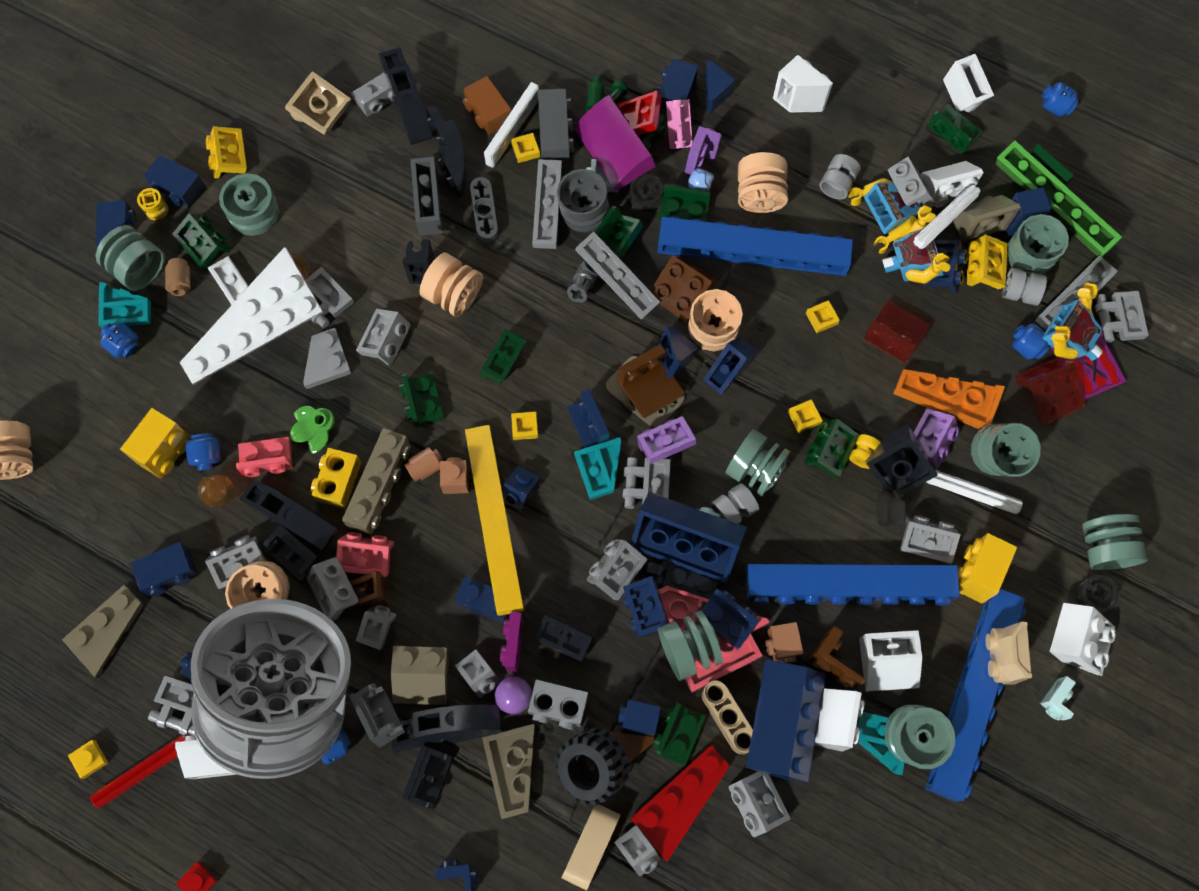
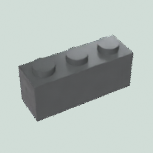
M566 89L538 90L542 160L570 162L569 152H574L573 138H568V132H573L572 118H567V112H571V98H566Z
M434 157L410 159L415 220L419 236L442 234L438 172Z

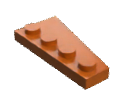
M903 369L893 394L926 408L955 416L956 420L981 429L992 423L1005 386L984 385L983 382L973 381L971 383L959 381V378L948 377L947 379L936 377L935 374Z

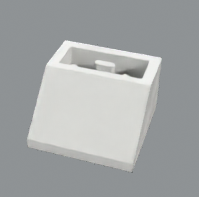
M797 55L779 72L773 99L789 112H822L826 107L833 82L825 74H821L812 67L809 61Z
M964 161L922 172L921 176L936 202L935 207L938 208L953 201L969 185L974 184L976 186L983 171L981 168Z
M1063 603L1050 652L1064 663L1102 676L1104 668L1109 662L1108 652L1110 645L1115 640V626L1094 607Z
M919 630L864 634L859 638L866 692L916 689L920 687L922 652Z
M824 688L814 745L843 752L853 748V744H857L860 729L856 727L857 718L862 716L864 701L860 700L861 692Z
M195 735L185 736V741L175 742L184 778L201 779L237 775L211 760L199 745Z

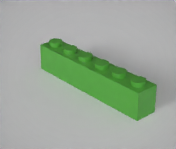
M1015 140L997 157L996 165L1025 191L1044 188L1046 196L1051 200L1049 213L1058 219L1065 228L1097 257H1103L1122 238Z

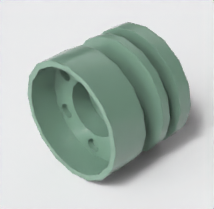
M1039 214L1024 220L1008 243L1007 260L1012 268L1023 270L1027 273V276L1032 272L1043 275L1051 270L1068 247L1069 236L1065 226L1058 219L1050 215Z
M127 225L110 231L100 242L95 255L97 263L103 269L114 276L126 288L134 291L143 289L151 284L160 274L165 262L164 253L149 240H146L132 226Z
M989 424L982 427L975 434L971 443V455L975 465L984 473L996 476L1020 477L1028 474L1037 465L1040 458L1041 445L1032 429L1023 424Z
M752 429L737 450L725 474L738 482L742 481L747 474L750 475L751 479L748 488L752 490L758 481L762 484L757 494L763 496L765 492L775 485L781 476L791 451L785 448L779 457L775 456L780 445L775 443L767 451L764 447L768 437Z
M1112 514L1092 519L1082 524L1083 532L1088 534L1085 536V542L1098 544V546L1087 551L1091 569L1114 570L1137 566L1148 561L1144 542L1131 541V539L1142 535V529L1136 527L1140 525L1139 516L1133 514Z
M697 611L693 614L694 622L690 616L684 617L685 630L683 631L675 621L658 627V634L665 655L679 681L696 674L695 661L697 660L705 670L710 669L709 659L715 666L723 662L717 634L702 611Z

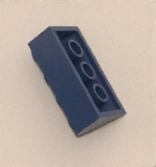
M648 492L639 511L630 545L639 552L727 584L747 527Z
M765 660L746 768L785 780L808 782L826 674L808 667Z

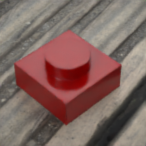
M196 862L176 885L182 891H210L218 880L200 862Z

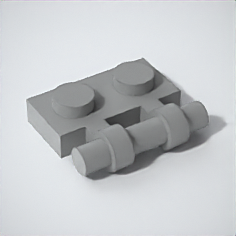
M322 267L305 280L314 297L322 303L320 307L323 313L311 319L322 328L327 327L330 323L325 317L328 312L336 318L354 303L353 299Z
M1139 291L1115 292L1111 296L1112 302H1107L1104 294L1095 297V311L1100 318V327L1105 342L1115 340L1113 332H1119L1121 341L1145 339L1148 336ZM1109 312H1115L1117 322H1111Z
M631 457L627 459V467L624 468L626 488L623 489L622 496L625 499V508L633 509L635 507V499H643V505L648 492L668 499L670 459H661L650 464L649 460L645 458L644 467H637V458ZM637 477H644L643 489H636Z
M164 676L154 699V702L163 704L161 712L152 710L149 713L148 720L155 722L158 727L164 729L170 727L179 730V734L185 736L195 735L192 723V700L194 695L192 685ZM174 708L186 712L183 720L172 716Z

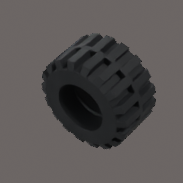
M599 727L585 729L566 741L558 750L560 754L555 758V762L558 763L555 767V773L559 774L557 780L559 784H563L565 787L563 791L566 794L570 793L572 795L571 799L574 801L580 799L581 804L587 805L591 803V805H597L610 798L628 781L629 775L627 773L631 771V765L627 763L630 759L629 753L624 752L623 749L626 747L623 742L620 744L617 741L618 737L615 734L609 735V730L603 729L600 731ZM586 756L596 763L599 776L589 768Z

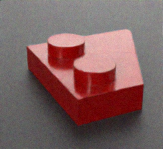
M658 90L618 105L637 136L657 129L662 99Z

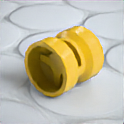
M147 188L139 193L137 202L149 219L160 220L167 215L168 205L159 191Z
M859 435L856 441L857 447L850 454V461L859 467L870 469L866 464V460L881 442L869 435Z

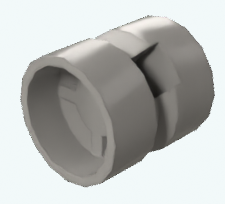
M835 155L828 166V171L825 172L820 181V189L831 198L845 199L852 188L853 182H855L860 173V164L848 155Z
M1011 268L1006 276V287H1003L1002 297L1013 301H1018L1022 298L1023 303L1038 306L1045 292L1047 277L1046 275L1033 272L1027 276V273L1023 270Z
M742 483L730 489L728 496L721 495L711 502V508L716 511L715 513L720 514V518L736 524L741 523V517L748 518L759 510L756 499Z

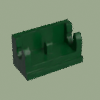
M504 329L478 377L484 380L488 377L494 381V385H499L500 382L503 383L526 340Z

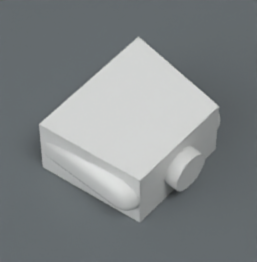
M976 54L955 61L943 79L957 112L963 110L971 112L981 103L994 96Z

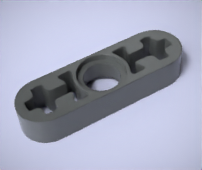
M478 177L470 184L478 238L482 242L491 243L497 239L499 234L492 187L488 179ZM480 186H483L485 198H480ZM484 205L491 208V211L485 215L478 212V209ZM484 222H489L490 234H485Z

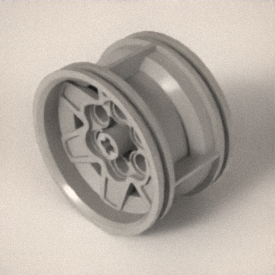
M263 599L247 602L227 610L204 629L195 644L191 658V682L194 692L192 723L199 745L211 760L222 768L244 777L271 779L303 771L328 753L342 729L351 667L349 646L338 626L325 614L306 604L285 599ZM218 684L230 687L219 696L217 691ZM309 705L313 706L301 716L298 715V712L306 710ZM259 718H263V719H264V722H255V721L258 720Z

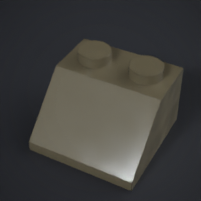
M1003 195L996 197L987 196L979 202L970 204L953 220V223L962 243L984 235L1005 231L1021 207L1019 203Z
M393 646L391 666L393 704L447 705L449 650L444 647Z

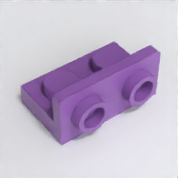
M699 126L689 151L685 174L691 175L692 171L696 168L701 169L704 159L715 160L721 139L720 133L711 128Z
M926 408L914 434L921 442L934 468L938 469L940 463L946 460L951 442L955 441L958 437L959 427L957 426L955 416Z
M683 416L677 419H670L663 425L654 429H647L637 436L639 449L641 452L644 451L650 464L696 445V438Z

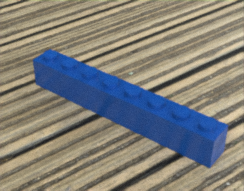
M669 216L662 217L658 253L846 276L851 266L852 239H846L842 236L826 237L818 233L801 234L793 230L786 232L776 231L768 227L760 229L751 228L748 225H727L724 222L710 223L703 222L700 219L685 220Z
M748 564L745 570L746 600H753L754 604H768L769 600H779V604H794L795 600H805V604L809 605L821 604V601H831V604L834 605L847 604V601H857L859 605L873 604V601H883L884 605H897L899 601H909L910 605H923L925 601H935L936 605L952 604L951 601L960 597L957 565Z
M1000 589L997 595L984 602L948 715V719L955 731V746L951 756L943 765L931 769L925 790L955 802L964 801V798H968L970 795L972 783L969 781L972 772H976L980 763V757L977 755L980 746H984L988 737V731L985 729L988 721H991L995 714L996 706L993 705L995 696H998L1003 688V683H996L993 677H990L988 674V662L991 661L990 650L986 647V635L990 634L992 628H1005L1021 622L1026 612V608L1023 607L1025 598Z

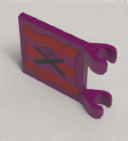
M1102 332L1095 342L1103 350L1097 359L1091 361L1086 355L1073 360L1059 357L1082 401L1126 382L1103 339Z

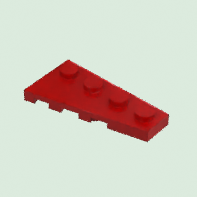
M712 745L631 818L633 823L637 825L666 862H668L729 768L728 763Z

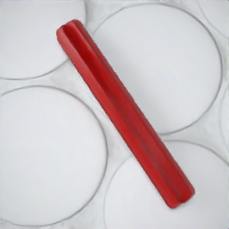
M185 735L179 736L90 796L92 804L96 808L103 807L178 757L175 742L185 741Z

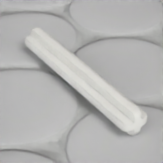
M974 184L969 185L915 237L914 245L918 246L919 249L925 248L979 196L980 189Z
M937 470L938 476L926 482L1014 514L1020 512L1023 504L1017 498Z

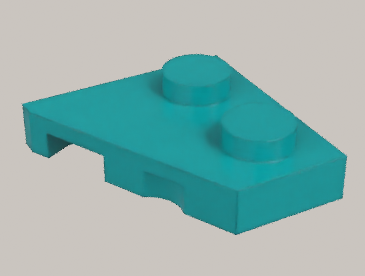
M104 282L99 283V326L102 329L109 323L114 325L118 322L125 323L127 326L151 324V302L148 298L132 295L129 291L123 289H115Z
M620 437L574 452L589 500L614 493L621 447Z
M863 712L862 716L857 718L856 727L860 729L858 743L894 774L903 775L905 762L898 760L889 751L885 742V726L888 718Z

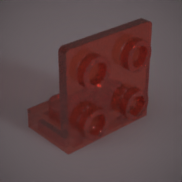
M887 301L875 321L868 328L863 340L906 364L927 331L929 324L894 303Z
M1055 358L1015 376L1017 385L1032 391L1038 417L1043 425L1086 406L1074 361Z

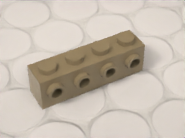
M385 428L382 429L342 519L348 528L372 536L374 529H377L381 520L382 510L390 500L392 487L400 477L404 460H407L411 451V445L407 436Z

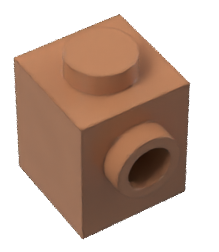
M452 457L448 458L447 461H440V487L443 494L469 493V469L466 460Z
M797 622L771 626L768 629L769 639L766 640L768 655H772L774 661H781L782 663L791 664L797 662V658L804 654Z

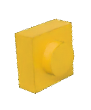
M533 133L511 139L518 163L540 157V151Z
M829 300L806 311V315L816 333L839 324L840 320Z
M812 399L788 410L798 433L822 423V419Z
M536 412L511 413L513 440L538 438Z
M96 740L89 741L68 755L81 779L87 778L108 764Z

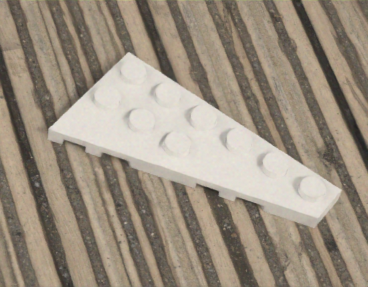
M286 247L280 251L181 360L180 364L192 384L200 382L323 313Z

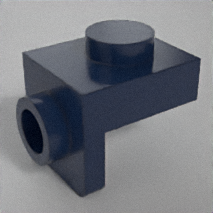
M518 466L504 483L502 489L504 502L521 511L525 506L526 499L538 485L540 477Z
M459 860L442 862V868L435 869L436 880L464 877L465 891H474V887H478L477 870L472 869L471 864L459 865Z

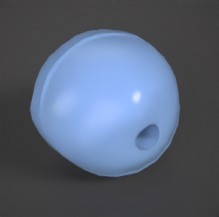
M697 168L692 171L689 177L688 188H699L709 192L714 175L709 171Z

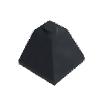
M908 424L886 436L866 460L867 466L893 500L938 476L921 442Z

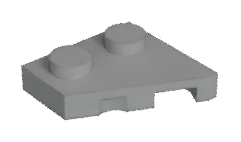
M335 328L311 337L303 381L306 389L351 374Z

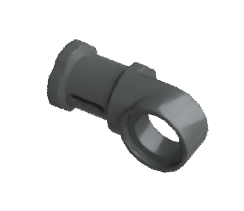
M585 260L579 265L573 277L574 283L567 289L568 297L574 302L583 303L586 301L588 290L593 287L596 278L599 276L596 272L588 269L586 265L588 263Z

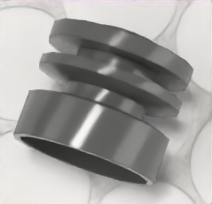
M579 169L571 171L559 182L557 197L565 224L578 232L596 230L609 212L608 194L602 177L592 170Z

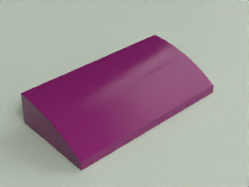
M609 95L588 110L575 125V132L593 159H596L597 165L615 192L655 167L652 156Z

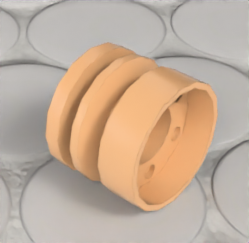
M760 152L750 154L739 161L738 182L740 184L738 186V204L741 208L755 213H767L779 210L787 204L788 185L786 181L788 178V165L785 158L774 153Z
M444 252L427 269L420 285V295L433 304L438 305L441 303L443 310L449 311L455 317H460L470 308L477 297L482 285L483 275L468 265L462 267L460 260Z
M714 289L705 291L696 298L692 304L688 330L691 339L697 346L714 352L724 350L730 341L736 339L743 313L741 305L735 296L727 291Z
M7 420L0 421V480L23 477L33 471L32 452L28 449L31 447L30 427L25 423Z
M262 560L252 562L233 573L227 582L225 591L227 605L231 609L255 600H287L290 590L288 576L281 567L273 562ZM260 583L261 587H266V591L262 594L260 590L255 589Z

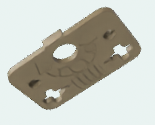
M632 356V357L628 358L627 361H626L624 364H626V363L630 362L631 360L637 358V356ZM618 370L606 382L608 392L652 428L663 425L684 401L683 395L677 399L678 402L676 404L672 402L662 408L663 413H659L658 410L652 415L643 418L636 407L631 405L629 397L616 381Z

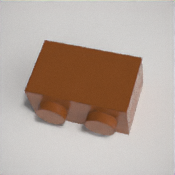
M486 76L463 89L465 96L463 103L469 112L472 111L475 114L478 126L481 129L484 128L490 135L501 128L511 113V109Z

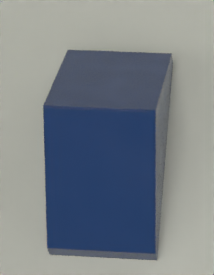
M707 60L705 69L707 113H712L733 93L735 79L711 60Z
M671 326L666 327L658 342V345L661 344L666 351L663 365L667 378L674 377L689 365L699 348Z

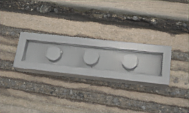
M538 159L533 248H557L559 217L557 189L561 181L562 160Z
M594 232L576 247L577 253L641 320L660 303Z
M1098 256L1035 321L1047 330L1061 306L1080 298L1077 293L1079 289L1084 288L1085 283L1096 284L1099 291L1118 270L1101 256Z

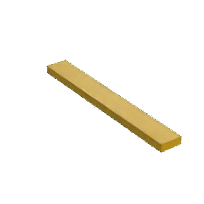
M485 425L465 429L497 616L510 614V612L524 611L490 426Z

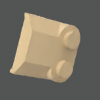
M312 71L286 104L285 109L290 112L295 120L305 122L325 135L342 116L351 98Z
M1019 622L1005 628H992L990 634L986 635V647L990 650L991 661L988 662L989 676L993 677L996 683L1017 684L1032 678L1027 622Z

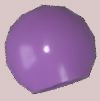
M507 677L498 685L495 691V699L502 711L509 714H520L530 705L532 690L524 679Z

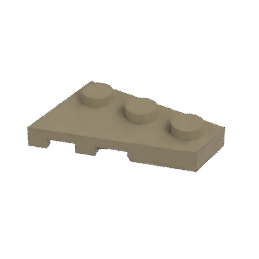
M123 585L62 640L95 678H99L103 672V666L108 658L112 657L115 653L116 645L123 634L127 633L144 604L126 585Z
M534 724L482 738L501 820L528 812Z

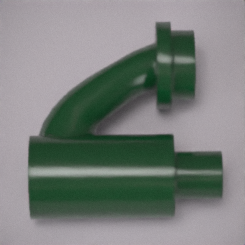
M594 76L593 82L589 84L586 111L603 99L604 85L600 76ZM623 81L613 82L610 89L612 94L609 96L615 103L620 96L626 95L628 91L626 83Z

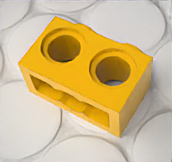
M328 448L326 455L323 454L320 459L318 478H314L311 485L314 499L320 503L346 509L362 463L359 457L351 453ZM344 462L342 469L333 470L336 463ZM328 486H336V489L333 493L325 494V490Z

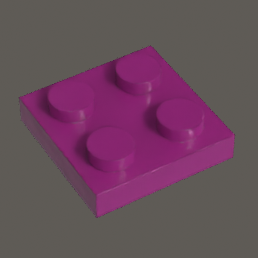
M510 612V619H505L503 635H505L507 645L501 647L500 662H502V666L505 667L507 673L518 674L524 620L522 614L517 612Z

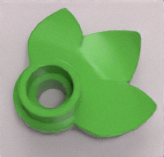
M303 406L294 412L298 422L291 429L290 440L294 442L308 441L311 453L316 454L329 441V430L335 424L334 415L326 408L314 409L311 406ZM323 416L324 421L322 424H319V419Z

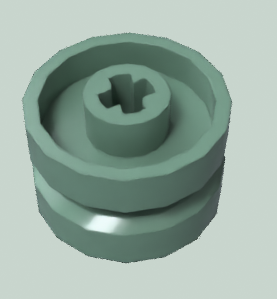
M246 173L236 175L222 187L219 195L220 207L236 231L243 235H260L270 230L278 221L280 213L279 204L265 179L255 174Z
M905 705L896 709L889 716L885 726V742L889 751L898 760L919 769H933L943 765L951 756L955 746V731L950 720L942 712L922 705Z

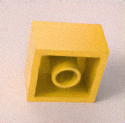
M151 408L120 450L138 465L162 479L172 471L174 462L180 454L186 452L185 444L191 440V437L176 422Z
M989 533L981 539L977 538L973 545L969 544L963 556L966 562L963 568H958L959 593L982 604L997 595L1017 547Z

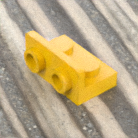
M213 126L211 134L206 137V148L211 153L208 165L209 169L213 170V177L219 179L221 172L245 174L247 167L242 130L239 128Z
M984 235L969 243L967 285L973 286L981 282L996 289L1006 287L1007 243L988 235Z

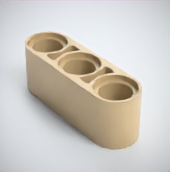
M720 681L709 682L702 691L704 704L732 750L743 755L749 753L750 745L748 748L743 749L738 746L736 741L739 734H744L748 736L751 743L753 729L727 687ZM708 689H719L721 699L719 701L711 700L708 697ZM724 711L734 713L736 717L734 724L728 725L723 721L722 713Z
M600 804L594 806L562 879L587 891L621 816L620 814Z

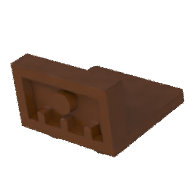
M672 255L650 292L660 301V305L682 320L688 321L693 302L708 289H714L718 280L681 255Z
M661 344L618 369L616 381L643 418L652 415L684 395L683 389L675 378H667L663 365L666 351Z
M834 626L823 636L808 660L813 663L812 667L816 671L824 674L827 673L835 678V684L842 689L854 690L863 685L865 679L832 657V654L835 655L843 643L839 639L843 631Z

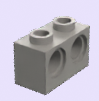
M536 680L528 713L533 715L532 720L548 723L549 719L559 721L560 727L574 730L575 726L581 727L588 692ZM543 696H548L553 701L552 706L547 710H542L537 706L538 700ZM569 702L577 704L579 708L574 716H567L563 712L564 706Z

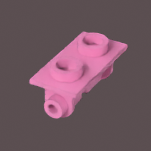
M689 99L666 102L670 149L691 147L692 129Z

